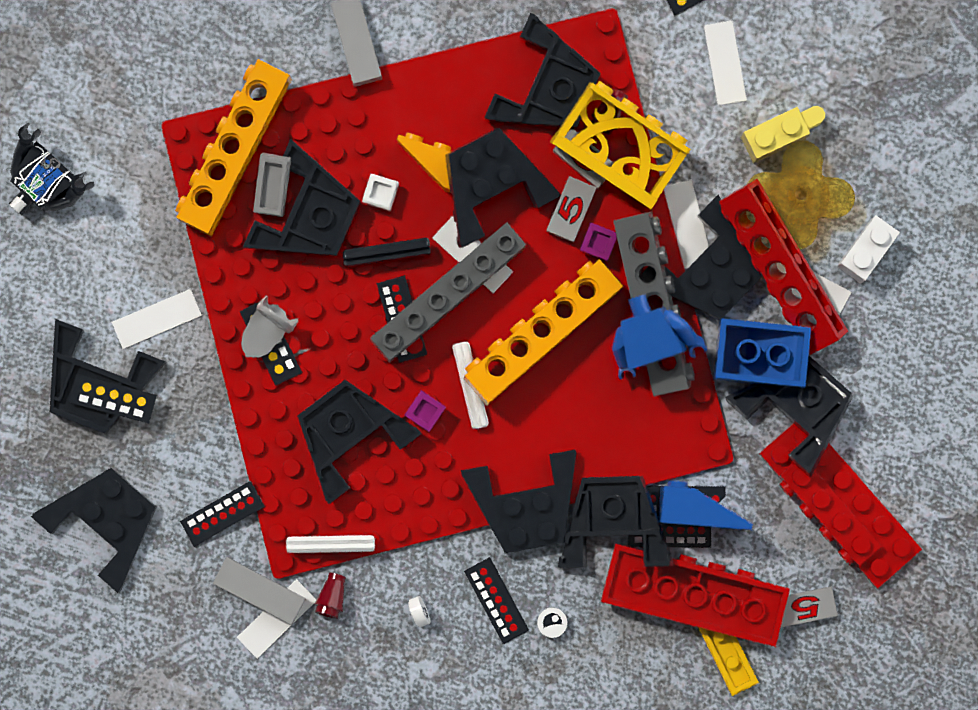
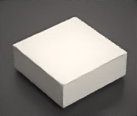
M370 174L362 203L391 211L399 182Z

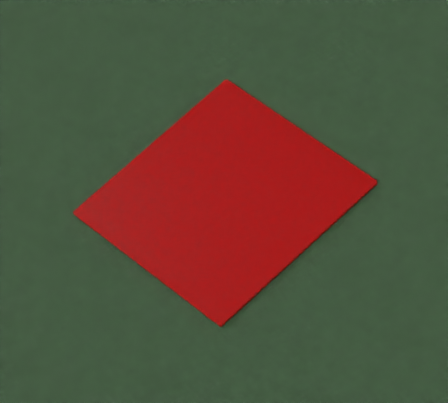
M610 8L546 25L601 73L598 82L600 81L611 89H618L628 96L627 100L639 107L636 113L645 118L616 9ZM522 31L380 66L382 79L354 87L351 74L286 90L212 236L186 224L248 478L265 506L258 510L257 514L272 575L277 579L489 525L462 476L461 470L487 465L493 496L554 485L549 454L576 449L570 505L575 503L581 480L585 477L643 476L646 485L727 465L733 461V454L709 361L702 347L694 348L696 354L694 358L690 356L689 350L684 352L686 363L692 364L695 380L691 381L692 386L688 389L653 396L646 364L636 368V377L633 378L632 372L624 371V379H619V366L612 351L616 329L621 326V321L634 316L628 301L631 299L617 238L608 262L601 261L623 285L622 289L487 406L484 403L489 422L488 426L479 429H473L471 426L453 352V345L460 342H468L473 360L478 357L482 361L490 354L487 349L499 338L505 341L512 335L510 329L521 319L527 322L535 315L532 310L545 299L548 303L558 296L554 291L565 281L568 280L572 284L580 277L577 271L587 262L591 261L594 265L599 260L598 258L580 252L590 223L616 232L614 220L652 212L653 218L658 217L661 225L662 234L658 235L660 247L665 246L668 256V264L664 265L677 278L685 272L664 190L652 209H650L606 180L599 189H596L575 241L572 243L546 232L560 197L539 208H534L523 182L514 185L473 207V211L485 234L484 237L479 239L481 243L505 223H508L526 244L525 249L506 264L513 272L494 293L484 284L481 285L422 335L428 355L399 363L398 357H396L389 363L370 341V337L388 323L376 283L405 275L413 302L459 263L433 239V236L453 217L452 193L444 191L398 144V135L405 137L406 133H411L422 137V143L433 146L434 142L450 146L451 152L495 128H500L559 191L560 195H562L569 176L592 185L553 152L556 146L550 141L560 127L494 122L484 119L495 93L524 105L542 65L547 50L521 40L520 35ZM266 95L253 98V100L261 101L266 97ZM593 100L587 105L586 112L590 121L593 119L591 115L594 113L595 108L597 109L603 102L602 100ZM225 105L166 120L162 123L161 127L179 200L183 195L187 197L192 188L189 185V181L196 169L201 170L205 162L202 157L208 144H214L219 135L216 132L219 122L223 117L228 118L233 107ZM622 112L621 117H630L624 112ZM242 114L238 118V125L240 127H248L253 122L251 114ZM581 119L577 129L574 130L579 133L587 128V126ZM643 126L644 129H645V132H646L648 141H649V140H650V135H649L648 128H646L645 126ZM617 128V130H613L611 135L601 132L608 143L609 151L607 158L613 163L623 157H636L640 159L637 139L632 128ZM596 136L591 137L596 141L592 145L600 151L602 149L601 142ZM291 139L361 201L338 256L243 248L255 220L282 232L305 180L301 176L289 173L283 217L253 212L261 153L283 156ZM229 140L224 146V151L228 154L237 152L240 146L237 140ZM651 157V163L657 165L656 158ZM624 164V174L631 175L633 173L632 167L639 170V164ZM214 167L211 171V178L213 180L224 178L226 174L225 167ZM650 169L649 178L644 190L647 193L651 192L659 180V171ZM370 174L399 182L391 211L362 203ZM203 192L197 198V204L201 207H206L212 202V194L209 192ZM639 236L635 241V247L639 252L646 253L649 250L650 243L647 238ZM420 238H428L430 242L431 252L425 256L353 267H345L343 261V251L347 249ZM581 285L578 287V293L582 298L590 299L593 297L594 292L590 286ZM658 295L650 296L648 304L652 310L663 307V301ZM265 296H268L269 305H278L286 312L288 320L298 319L294 330L290 333H284L292 353L296 354L299 350L310 349L295 356L302 373L276 386L262 357H246L241 344L242 335L247 326L239 311L260 302ZM672 298L673 305L678 304L681 318L689 323L697 336L702 337L695 308ZM559 304L556 306V313L561 318H568L571 316V309L566 304ZM537 323L533 326L536 336L544 338L549 335V329L545 324ZM419 338L406 350L412 354L420 352L423 347L422 340ZM516 342L511 345V352L514 356L523 357L527 354L524 344ZM673 355L663 358L662 364L667 369H674L676 359ZM492 362L488 365V371L491 375L499 377L504 374V366L500 362ZM347 380L417 428L422 434L400 450L383 426H380L332 463L350 489L331 504H328L325 500L297 415L342 381ZM421 390L446 407L430 432L405 416V413ZM372 535L375 538L374 551L288 553L286 550V540L288 537Z

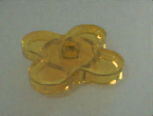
M804 140L792 143L784 151L780 173L761 172L754 175L748 181L749 183L756 178L759 180L800 250L809 247L816 239L819 218H841L850 212L855 202L854 190L847 181L822 175L823 157L821 151L815 144ZM795 191H804L806 194L805 199L798 200L795 197Z

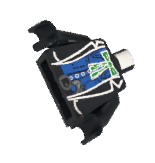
M26 123L18 130L19 140L14 150L10 169L12 176L10 182L20 192L11 200L9 205L21 216L33 203L44 212L47 210L54 212L72 207L84 194V191L94 187V182L84 184L83 177L87 174L86 172L74 176L37 141L33 144V141L41 135V131L37 129L32 135L29 134L28 126L30 123Z

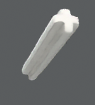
M460 342L453 345V352L471 426L473 429H479L488 426L489 422L484 402L463 379L468 373L465 368L473 361L470 344L468 342Z
M372 535L288 537L286 540V550L288 553L374 551L375 538Z

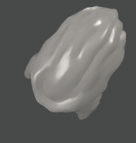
M265 296L259 302L256 312L251 316L243 332L241 344L246 357L259 358L268 354L281 341L284 333L293 331L298 323L297 318L288 320L286 312L278 305H269L267 303L268 296Z

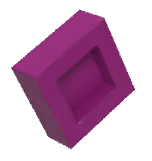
M590 223L580 252L608 262L617 238L616 232Z
M421 390L405 413V416L430 432L446 407Z

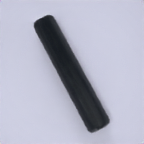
M420 238L347 249L343 251V261L345 267H353L425 256L431 252L430 242L428 238Z

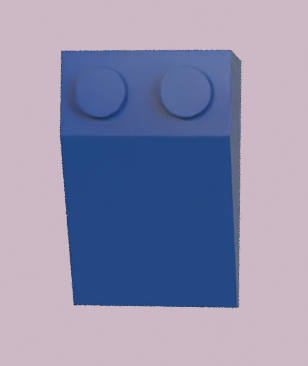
M721 318L718 327L713 380L805 387L811 327Z
M668 481L667 486L660 487L658 511L660 523L752 530V523L698 490L687 488L688 482Z

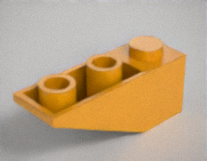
M406 133L405 137L398 135V144L444 191L450 192L445 154L450 152L451 147L438 142H434L433 146L422 143V137L411 133Z

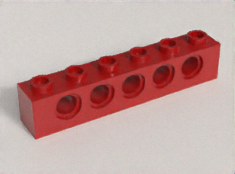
M756 178L720 200L719 203L723 216L732 223L737 232L738 241L748 250L752 257L754 268L763 275L767 282V289L782 307V313L786 321L791 323L792 326L811 327L809 354L812 355L840 340L848 332L846 326L759 180ZM746 211L754 215L755 222L747 218ZM762 237L769 240L771 248L766 247L762 243ZM777 263L785 267L786 273L779 271ZM792 288L800 292L801 299L793 295ZM807 314L812 315L816 319L817 324L811 323L807 318Z

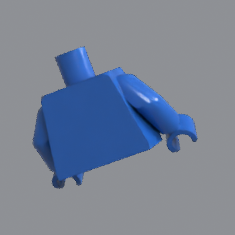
M645 294L628 300L634 317L621 321V326L616 329L612 346L616 363L619 366V379H624V371H630L633 374V378L636 377L637 367L687 350L686 345L692 358L696 357L695 347H702L705 352L707 351L704 339L701 336H697L689 323L673 310H666L665 307H661L651 311Z

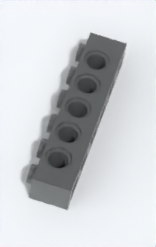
M648 212L614 220L631 298L645 294L648 301L651 295H658L662 299L663 307L666 310H673L681 317L678 304L673 305L671 293H675L674 282L671 275H666L664 264H668L665 246L660 247L658 235L662 234L659 218H653V213ZM639 236L647 238L650 243L649 250L646 253L639 252L635 247V241ZM646 265L652 266L656 271V278L653 282H647L642 277V270ZM684 352L673 355L676 359L674 369L665 368L662 364V359L646 364L653 396L688 389L692 386L691 381L695 380L694 370L691 363H686Z
M505 223L370 337V341L384 358L391 363L522 252L526 244L512 227Z

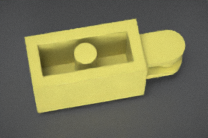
M813 106L803 112H800L798 107H795L743 132L741 139L752 162H758L806 139L810 134L809 130L819 126L825 119V111L820 106Z

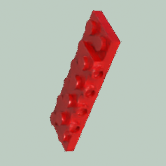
M793 423L758 454L782 480L779 484L782 490L790 498L795 495L802 503L799 506L802 513L809 520L815 518L821 525L818 530L829 543L834 540L841 548L838 553L848 565L854 563L873 586L878 589L917 555L922 548L830 443L811 478L790 460L789 454L808 436Z
M619 544L614 545L600 602L776 647L790 588L755 580V573L738 569L737 575L725 572L726 566L709 562L708 567L697 565V558L680 554L679 560L672 558L673 566H644L642 550Z

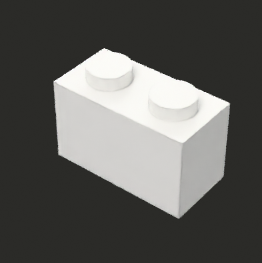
M875 215L868 222L837 267L861 284L868 278L900 232Z

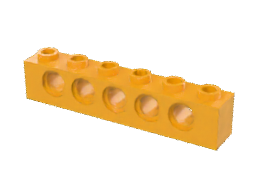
M257 59L255 65L250 64L243 77L246 83L242 91L237 90L233 95L229 105L233 108L228 118L223 117L216 129L219 135L215 143L208 144L202 157L205 162L201 170L196 169L189 181V185L192 186L187 197L183 195L180 198L175 209L178 212L176 218L179 221L209 236H212L292 81L289 74ZM258 87L267 90L266 97L261 101L251 99L252 91ZM242 114H251L253 122L248 127H240L238 125V118ZM229 140H237L240 144L238 151L233 154H228L224 151V146ZM216 166H223L226 169V174L221 180H213L211 178V171ZM203 192L212 194V202L206 207H201L197 204V198Z
M600 259L594 265L591 261L587 262L577 271L580 277L572 284L568 280L565 281L554 291L558 296L549 303L546 299L543 300L532 310L535 315L526 322L524 319H521L510 329L512 335L508 339L503 341L499 338L487 349L490 352L487 357L482 361L477 357L465 368L468 373L463 379L486 406L622 289L623 285ZM581 285L590 286L594 292L593 297L590 299L582 298L578 293V287ZM559 304L568 305L571 309V316L568 318L559 317L556 313V306ZM537 323L545 324L549 329V335L544 338L536 336L533 326ZM516 342L524 344L527 354L523 357L514 356L511 352V345ZM492 362H500L504 366V374L499 377L491 375L488 371V365Z

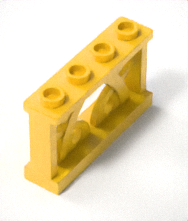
M599 81L595 85L590 82L550 142L646 207L652 209L658 197L686 155L690 152L691 149L685 146L688 140L675 131H672L670 135L660 129L663 123L649 114L645 119L636 113L639 107L626 98H623L621 102L611 96L614 90ZM593 100H602L607 105V111L604 114H599L595 108V118L599 122L593 124L587 117V105ZM615 107L630 117L614 118ZM580 115L587 128L580 131L571 140H568L565 136ZM643 126H645L658 136H655L648 141ZM616 128H632L637 139L640 159L636 157H623L615 161L610 167L607 166L605 162L609 151L608 143L601 132ZM593 136H596L602 145V149L598 153L590 151V145L596 143L591 138ZM660 143L669 145L672 150L671 160L663 165L651 163V157L659 158L664 155L656 151L657 145ZM626 163L639 164V170L632 167L633 173L625 175L623 166ZM650 169L664 171L651 192L647 193L644 191Z

